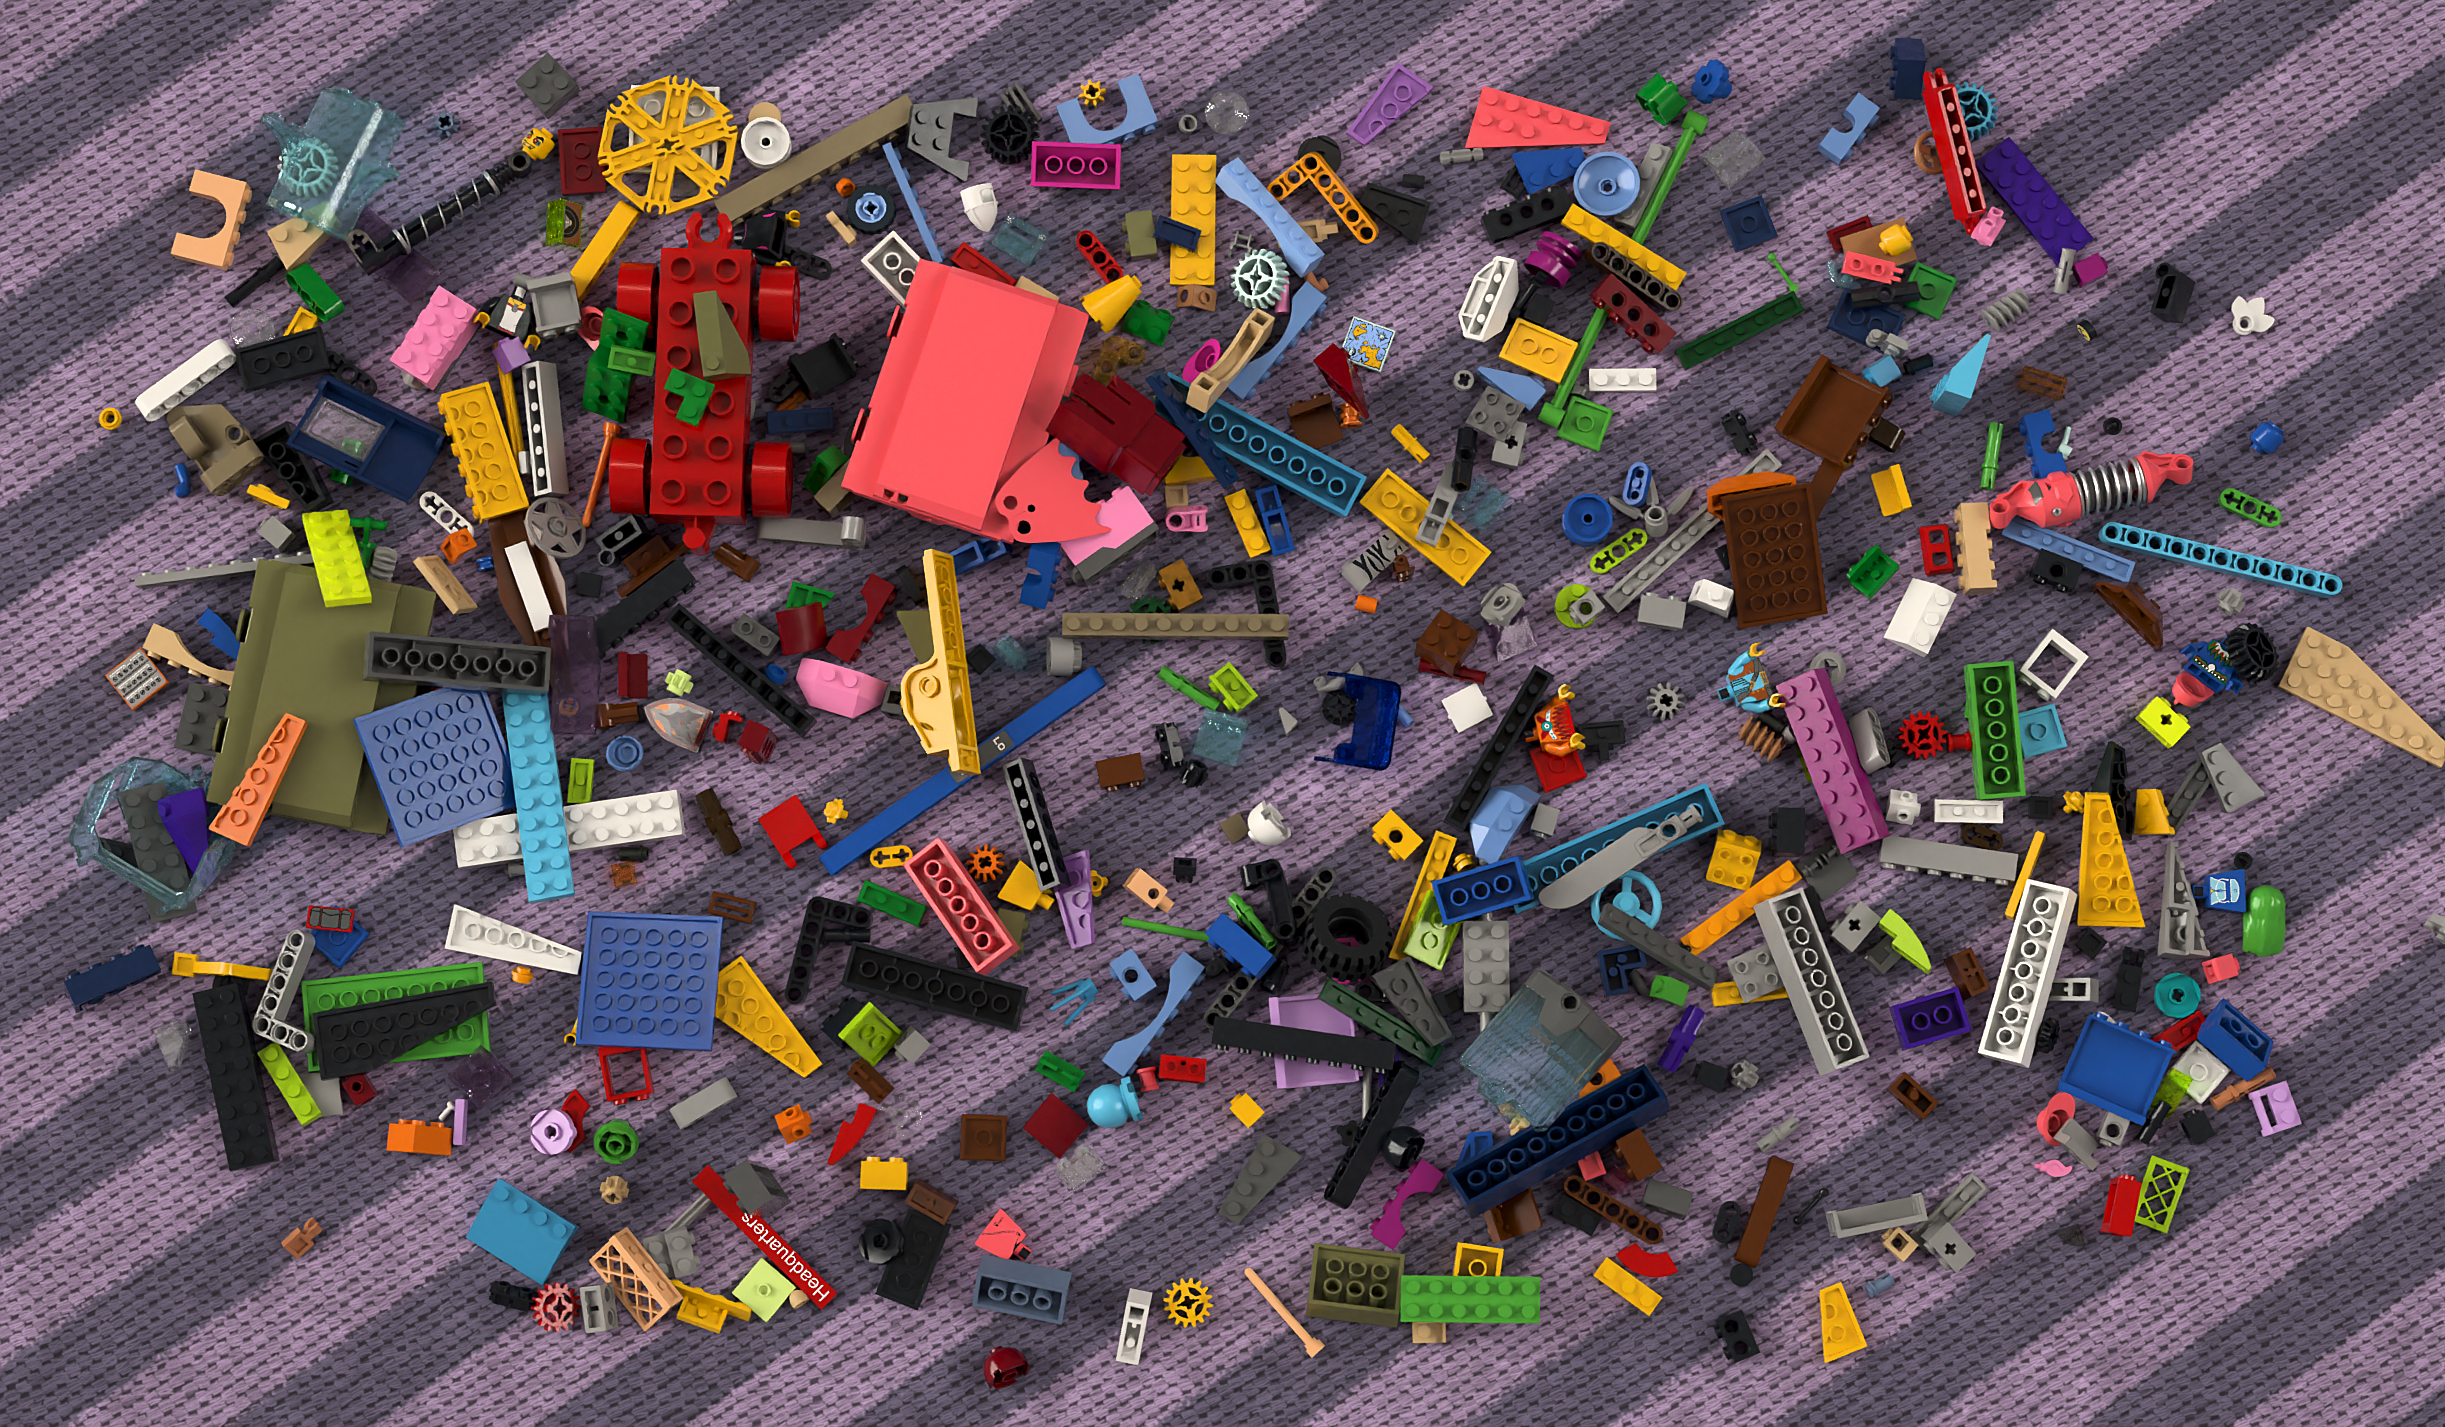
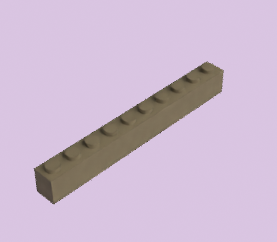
M907 94L718 198L713 201L718 212L725 213L731 221L733 228H738L745 223V219L751 216L755 217L769 206H778L784 201L783 198L790 194L795 196L803 191L802 188L806 185H815L822 180L824 175L828 173L832 175L840 171L842 165L848 162L849 164L857 162L861 158L860 155L866 152H875L880 148V144L885 141L892 142L896 140L899 134L908 128L910 106L913 105Z
M1063 613L1062 636L1063 639L1288 640L1289 614Z

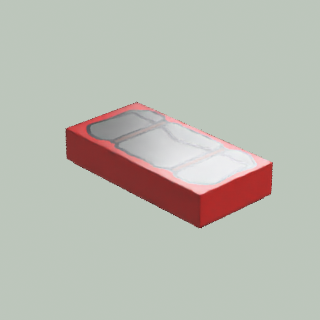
M309 905L306 928L352 933L355 910Z

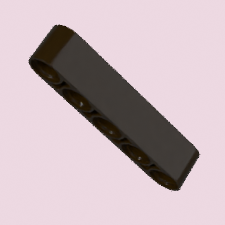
M1597 242L1585 249L1584 255L1590 264L1606 275L1612 273L1633 293L1661 312L1669 313L1681 307L1682 297L1677 291L1606 243ZM1595 247L1601 252L1600 258L1594 255ZM1613 260H1616L1619 264L1617 271L1612 267ZM1631 272L1637 276L1636 283L1630 279ZM1649 284L1655 289L1654 295H1651L1648 291ZM1667 297H1670L1672 299V307H1669L1667 305Z

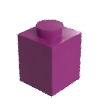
M2098 253L2072 266V270H2074L2073 275L2080 288L2103 278L2108 273V265L2103 257L2100 258Z

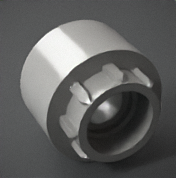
M1048 637L1046 648L1048 676H1071L1072 672H1078L1082 664L1081 644L1072 639H1063V637Z

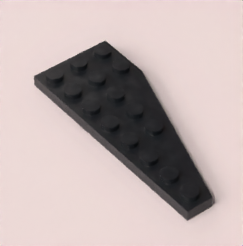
M491 981L312 1013L321 1080L327 1081L369 1073L496 1006L494 983Z

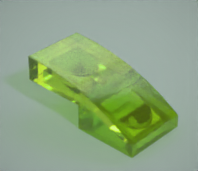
M2171 1068L2149 1109L2153 1111L2159 1099H2162L2173 1106L2165 1117L2170 1119L2188 1090L2193 1078Z

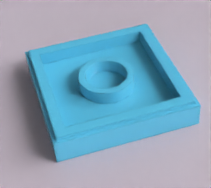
M2055 704L2018 713L2023 759L2067 747Z

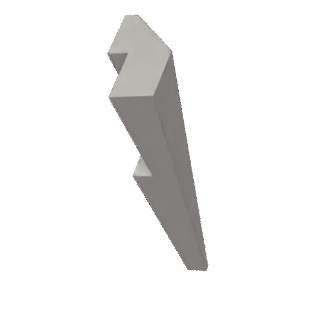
M2169 842L2166 850L2157 957L2178 960L2210 957V952L2206 949L2203 939L2205 934L2200 928L2197 918L2199 914L2191 886L2185 877L2183 870L2185 868L2184 862L2180 860L2177 849L2179 845L2177 842Z

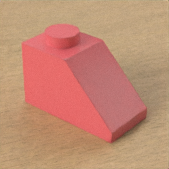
M2232 953L2202 962L2208 984L2239 975L2240 966L2237 958H2233Z

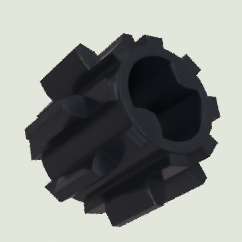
M1190 759L1189 762L1186 761L1179 771V774H1181L1180 780L1188 787L1196 789L1199 785L1202 786L1209 774L1206 773L1208 767L1197 759Z

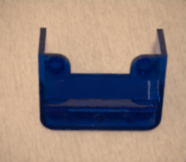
M1328 671L1327 676L1345 679L1344 691L1346 695L1357 699L1356 715L1354 717L1351 743L1338 744L1334 750L1333 758L1314 756V760L1379 771L1386 770L1391 763L1401 699L1400 685L1389 680Z

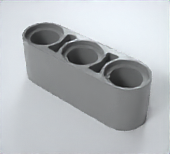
M1868 707L1850 717L1849 724L1863 769L1871 774L1889 764L1890 757L1876 712Z
M725 1077L675 1105L669 1111L680 1130L733 1101L738 1096L728 1078Z

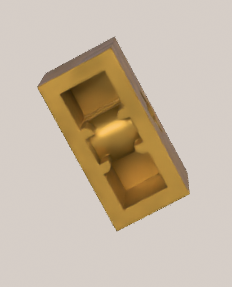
M1183 559L1158 571L1160 577L1157 578V581L1162 590L1167 589L1170 595L1167 600L1172 610L1177 608L1178 612L1181 613L1203 602V597ZM1178 582L1179 585L1184 584L1182 586L1183 591L1179 592L1178 589L1173 590L1175 588V583Z

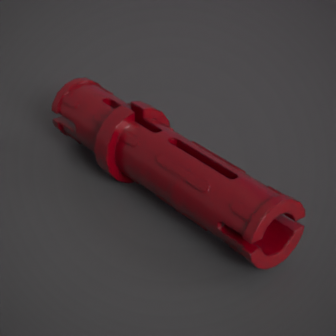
M1420 658L1418 672H1426L1457 679L1461 683L1466 681L1484 686L1487 671L1467 668V665H1463L1462 667L1460 666L1452 677L1423 658Z

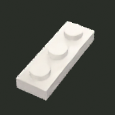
M1656 368L1589 369L1590 392H1656Z
M1935 799L1934 823L2002 824L2003 801Z

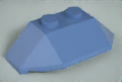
M1522 784L1492 787L1469 821L1475 856L1488 864L1498 862L1541 798V795Z

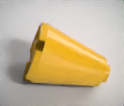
M1128 274L1081 297L1080 301L1095 322L1101 323V329L1108 334L1142 293L1140 287L1143 285L1135 275L1131 277Z

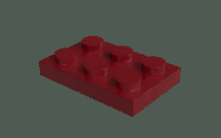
M602 126L558 130L562 196L607 193L606 177L602 174V172L606 171L605 165L600 167V160H598L603 133Z

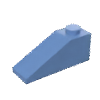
M1481 366L1476 372L1479 377L1496 390L1526 404L1523 411L1528 415L1546 393L1545 385L1536 378L1531 379L1528 376Z

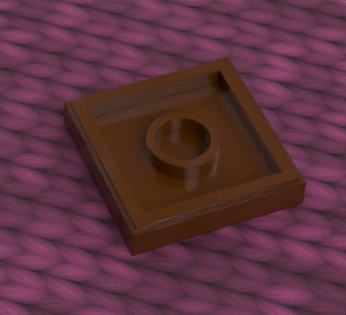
M962 1114L960 1160L1006 1161L1007 1116Z

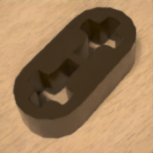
M1968 823L1960 830V837L1963 842L1980 849L1997 851L2003 844V838L2000 833L1975 823ZM1973 828L1974 833L1980 835V838L1972 837L1968 839V834L1965 833V830ZM1993 835L1998 844L1990 847L1989 842L1983 840V837L1991 838Z

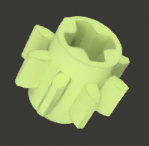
M676 669L674 674L669 672L665 679V682L669 684L667 690L681 697L684 692L689 694L694 685L692 682H689L692 676Z

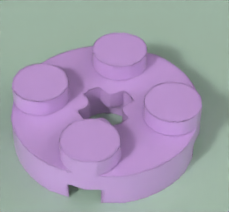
M560 1109L541 1111L535 1116L531 1127H533L532 1143L538 1151L544 1154L554 1155L565 1152L572 1145L577 1135V1129L574 1127L572 1119ZM550 1127L556 1129V1136L550 1137Z

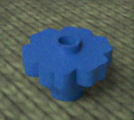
M1717 59L1710 60L1706 66H1702L1696 73L1695 82L1691 86L1692 96L1702 104H1710L1714 98H1727L1732 91V84L1728 80L1730 76L1729 68Z

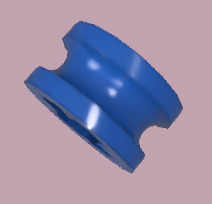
M493 556L476 560V564H479L478 572L495 570Z

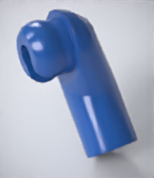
M179 463L174 468L180 486H176L174 491L177 497L181 498L188 496L190 493V476L186 465Z

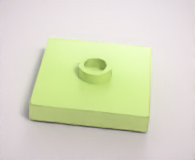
M761 1258L732 1294L751 1308L765 1322H768L797 1287L766 1260Z

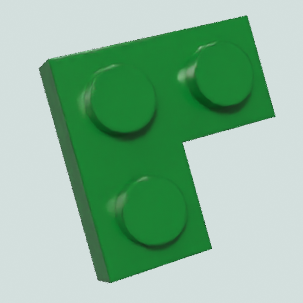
M672 368L664 389L684 398L676 419L698 428L716 386Z

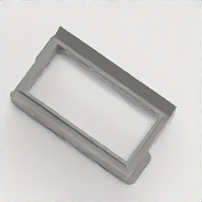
M1922 1193L1911 1194L1907 1198L1838 1212L1836 1210L1825 1212L1830 1237L1837 1236L1838 1239L1928 1221Z

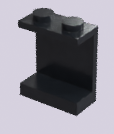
M836 333L831 334L829 341L800 356L798 353L789 356L787 361L788 367L809 401L849 381L857 374L858 364L853 356H849L844 340L838 338Z

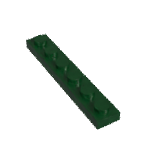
M1792 291L1676 349L1675 353L1684 370L1687 371L1802 313L1804 309L1795 292Z
M1327 979L1318 996V999L1388 1042L1396 1043L1398 1048L1429 1067H1434L1444 1048L1440 1044L1431 1047L1414 1028L1333 979Z

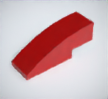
M859 1103L852 1124L845 1121L842 1122L827 1164L834 1166L858 1145L873 1123L878 1109Z

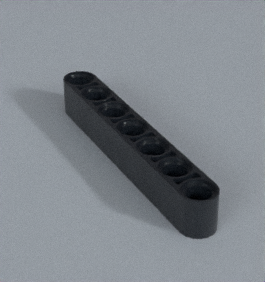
M1401 1061L1393 1064V1070L1387 1074L1324 1192L1325 1200L1342 1209H1347L1351 1205L1419 1079L1418 1070Z

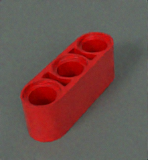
M1088 230L1079 232L1076 237L1077 249L1106 285L1113 282L1107 278L1112 272L1119 274L1118 279L1122 278L1123 271L1097 237ZM1084 238L1092 240V244L1088 247L1082 246L1080 242ZM1102 255L1106 260L1102 264H1097L1094 262V258Z

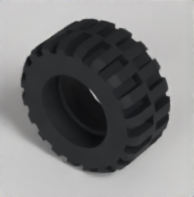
M1338 894L1331 896L1330 899L1325 898L1315 905L1306 923L1302 943L1305 955H1308L1307 960L1311 965H1315V969L1319 973L1324 972L1326 977L1330 979L1332 977L1337 978L1340 982H1345V980L1358 982L1359 979L1363 981L1370 978V975H1375L1380 967L1383 966L1392 943L1393 933L1392 928L1389 927L1390 922L1387 916L1383 917L1384 912L1379 907L1376 908L1373 902L1370 900L1367 902L1358 895L1351 897V894H1343V896L1339 897ZM1337 929L1351 931L1358 935L1365 945L1360 947L1343 945L1335 940L1329 931Z

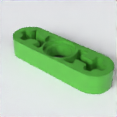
M2233 488L2225 489L2218 497L2219 505L2222 508L2265 528H2274L2281 522L2282 516L2277 508ZM2232 494V499L2237 502L2242 498L2243 501L2240 503L2239 509L2236 508L2238 504L2235 502L2227 504V499L2224 496ZM2250 502L2255 505L2256 511L2254 514H2247L2244 511L2245 503ZM2262 507L2264 510L2261 513L2266 515L2273 513V518L2276 521L2268 523L2266 516L2261 515L2259 519L2256 516L2260 513Z

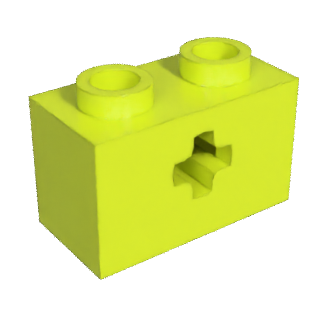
M2157 696L2149 702L2135 719L2169 749L2186 733L2190 726L2187 724L2188 720L2181 713L2176 714L2170 708L2171 704L2166 699ZM2163 717L2168 719L2165 725L2161 724Z

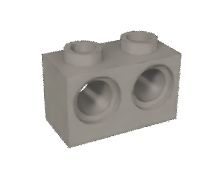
M613 1282L580 1287L585 1332L593 1333L618 1328Z

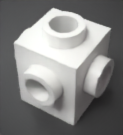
M1890 789L1886 804V820L1912 825L1914 817L1919 816L1921 804L1917 803V794Z

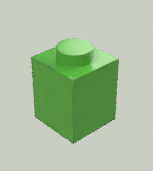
M1656 974L1649 996L1671 1005L1683 1007L1690 985L1671 977Z

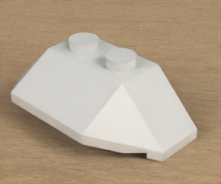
M1496 256L1491 263L1487 264L1475 275L1458 315L1465 338L1485 342L1503 330L1508 314L1519 292L1516 260Z

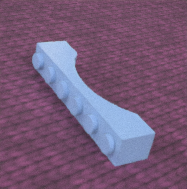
M1236 158L1223 166L1215 180L1217 185L1229 198L1238 200L1248 206L1267 224L1276 237L1286 262L1299 277L1302 278L1316 269L1325 254L1239 158Z

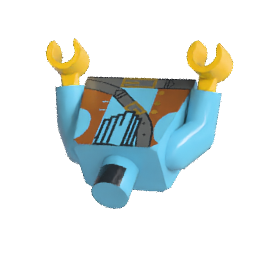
M1761 642L1752 644L1750 650L1740 655L1728 669L1726 677L1728 686L1717 690L1721 702L1733 698L1737 708L1742 707L1745 711L1762 713L1774 707H1785V703L1778 704L1777 702L1778 698L1784 695L1773 694L1759 657L1756 658V656L1766 653V650L1760 652L1756 650V647Z

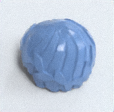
M619 736L607 747L606 759L609 765L618 771H630L642 762L643 747L638 740L631 736Z

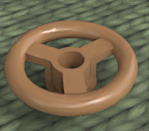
M1927 131L1921 134L1915 142L1914 159L1923 172L1930 175H1938L1943 173L1939 165L1936 145L1925 146L1922 144L1927 138L1934 137L1932 131ZM1925 163H1931L1932 168L1925 165Z

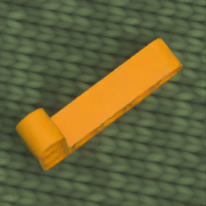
M1310 152L1303 156L1267 187L1271 195L1277 201H1280L1306 180L1310 179L1360 242L1370 243L1378 236L1379 229L1375 222L1324 158L1317 152ZM1308 157L1316 159V168L1312 169L1307 165ZM1291 171L1299 173V182H1293L1290 179ZM1326 174L1331 178L1329 186L1322 184V175ZM1274 185H1280L1282 187V196H1277L1274 194ZM1336 192L1344 194V203H1338L1335 200ZM1354 209L1358 212V220L1354 221L1349 218V210ZM1363 227L1372 229L1373 235L1371 238H1366L1362 234Z

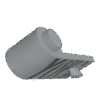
M1389 529L1354 561L1349 559L1341 567L1344 570L1341 575L1359 593H1362L1379 574L1394 562L1395 557L1403 554L1408 547Z

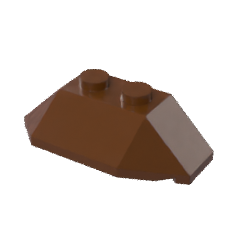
M2098 581L2092 587L2155 651L2163 645V613L2159 610L2160 606L2154 600H2148L2143 595L2144 591L2139 585L2132 584L2131 582Z

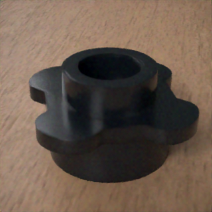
M1355 1120L1349 1121V1124L1344 1126L1339 1125L1336 1131L1342 1138L1341 1143L1343 1146L1350 1145L1358 1130V1123ZM1351 1131L1352 1135L1349 1136L1347 1132Z

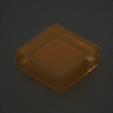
M634 861L611 865L615 888L638 884Z

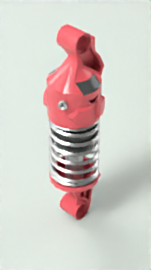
M2143 451L2140 455L2130 457L2127 466L2121 459L2117 463V469L2113 463L2109 462L2107 472L2103 466L2099 465L2097 472H2094L2089 467L2085 473L2078 470L2076 475L2071 472L2056 471L2048 474L2045 478L2033 481L2021 480L2009 492L1997 495V498L1990 503V525L1997 529H2003L2009 525L2014 516L2019 515L2034 522L2042 529L2052 526L2067 527L2073 521L2085 519L2089 513L2096 516L2099 511L2107 513L2109 509L2117 511L2120 506L2128 508L2130 503L2135 506L2140 503H2151L2165 479L2173 480L2181 485L2187 484L2192 480L2193 459L2183 454L2168 453L2158 455L2153 452ZM2132 492L2137 500L2136 502L2132 499ZM2122 493H2124L2126 498L2128 499L2126 504H2123V502L2121 501ZM2116 499L2117 505L2114 507L2112 504Z

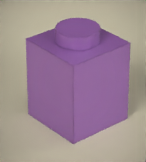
M509 337L497 342L498 347L492 351L504 375L531 361L519 337L512 340Z

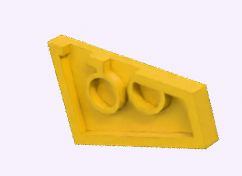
M1838 1282L1819 1290L1824 1363L1867 1347L1842 1283Z

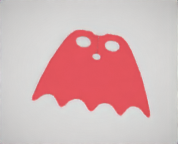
M1056 438L1026 461L1003 485L995 498V505L998 511L1009 521L1008 529L1012 537L1019 542L1044 543L1066 541L1111 531V528L1099 525L1096 522L1095 517L1101 505L1088 502L1084 498V490L1089 482L1072 476L1071 469L1076 458L1062 456L1058 451L1060 441ZM1005 497H1015L1018 502L1017 507L1012 510L1007 509L1003 503ZM1029 505L1035 506L1034 512L1028 511ZM1022 520L1027 521L1031 526L1030 532L1028 534L1019 533L1017 530L1018 522Z

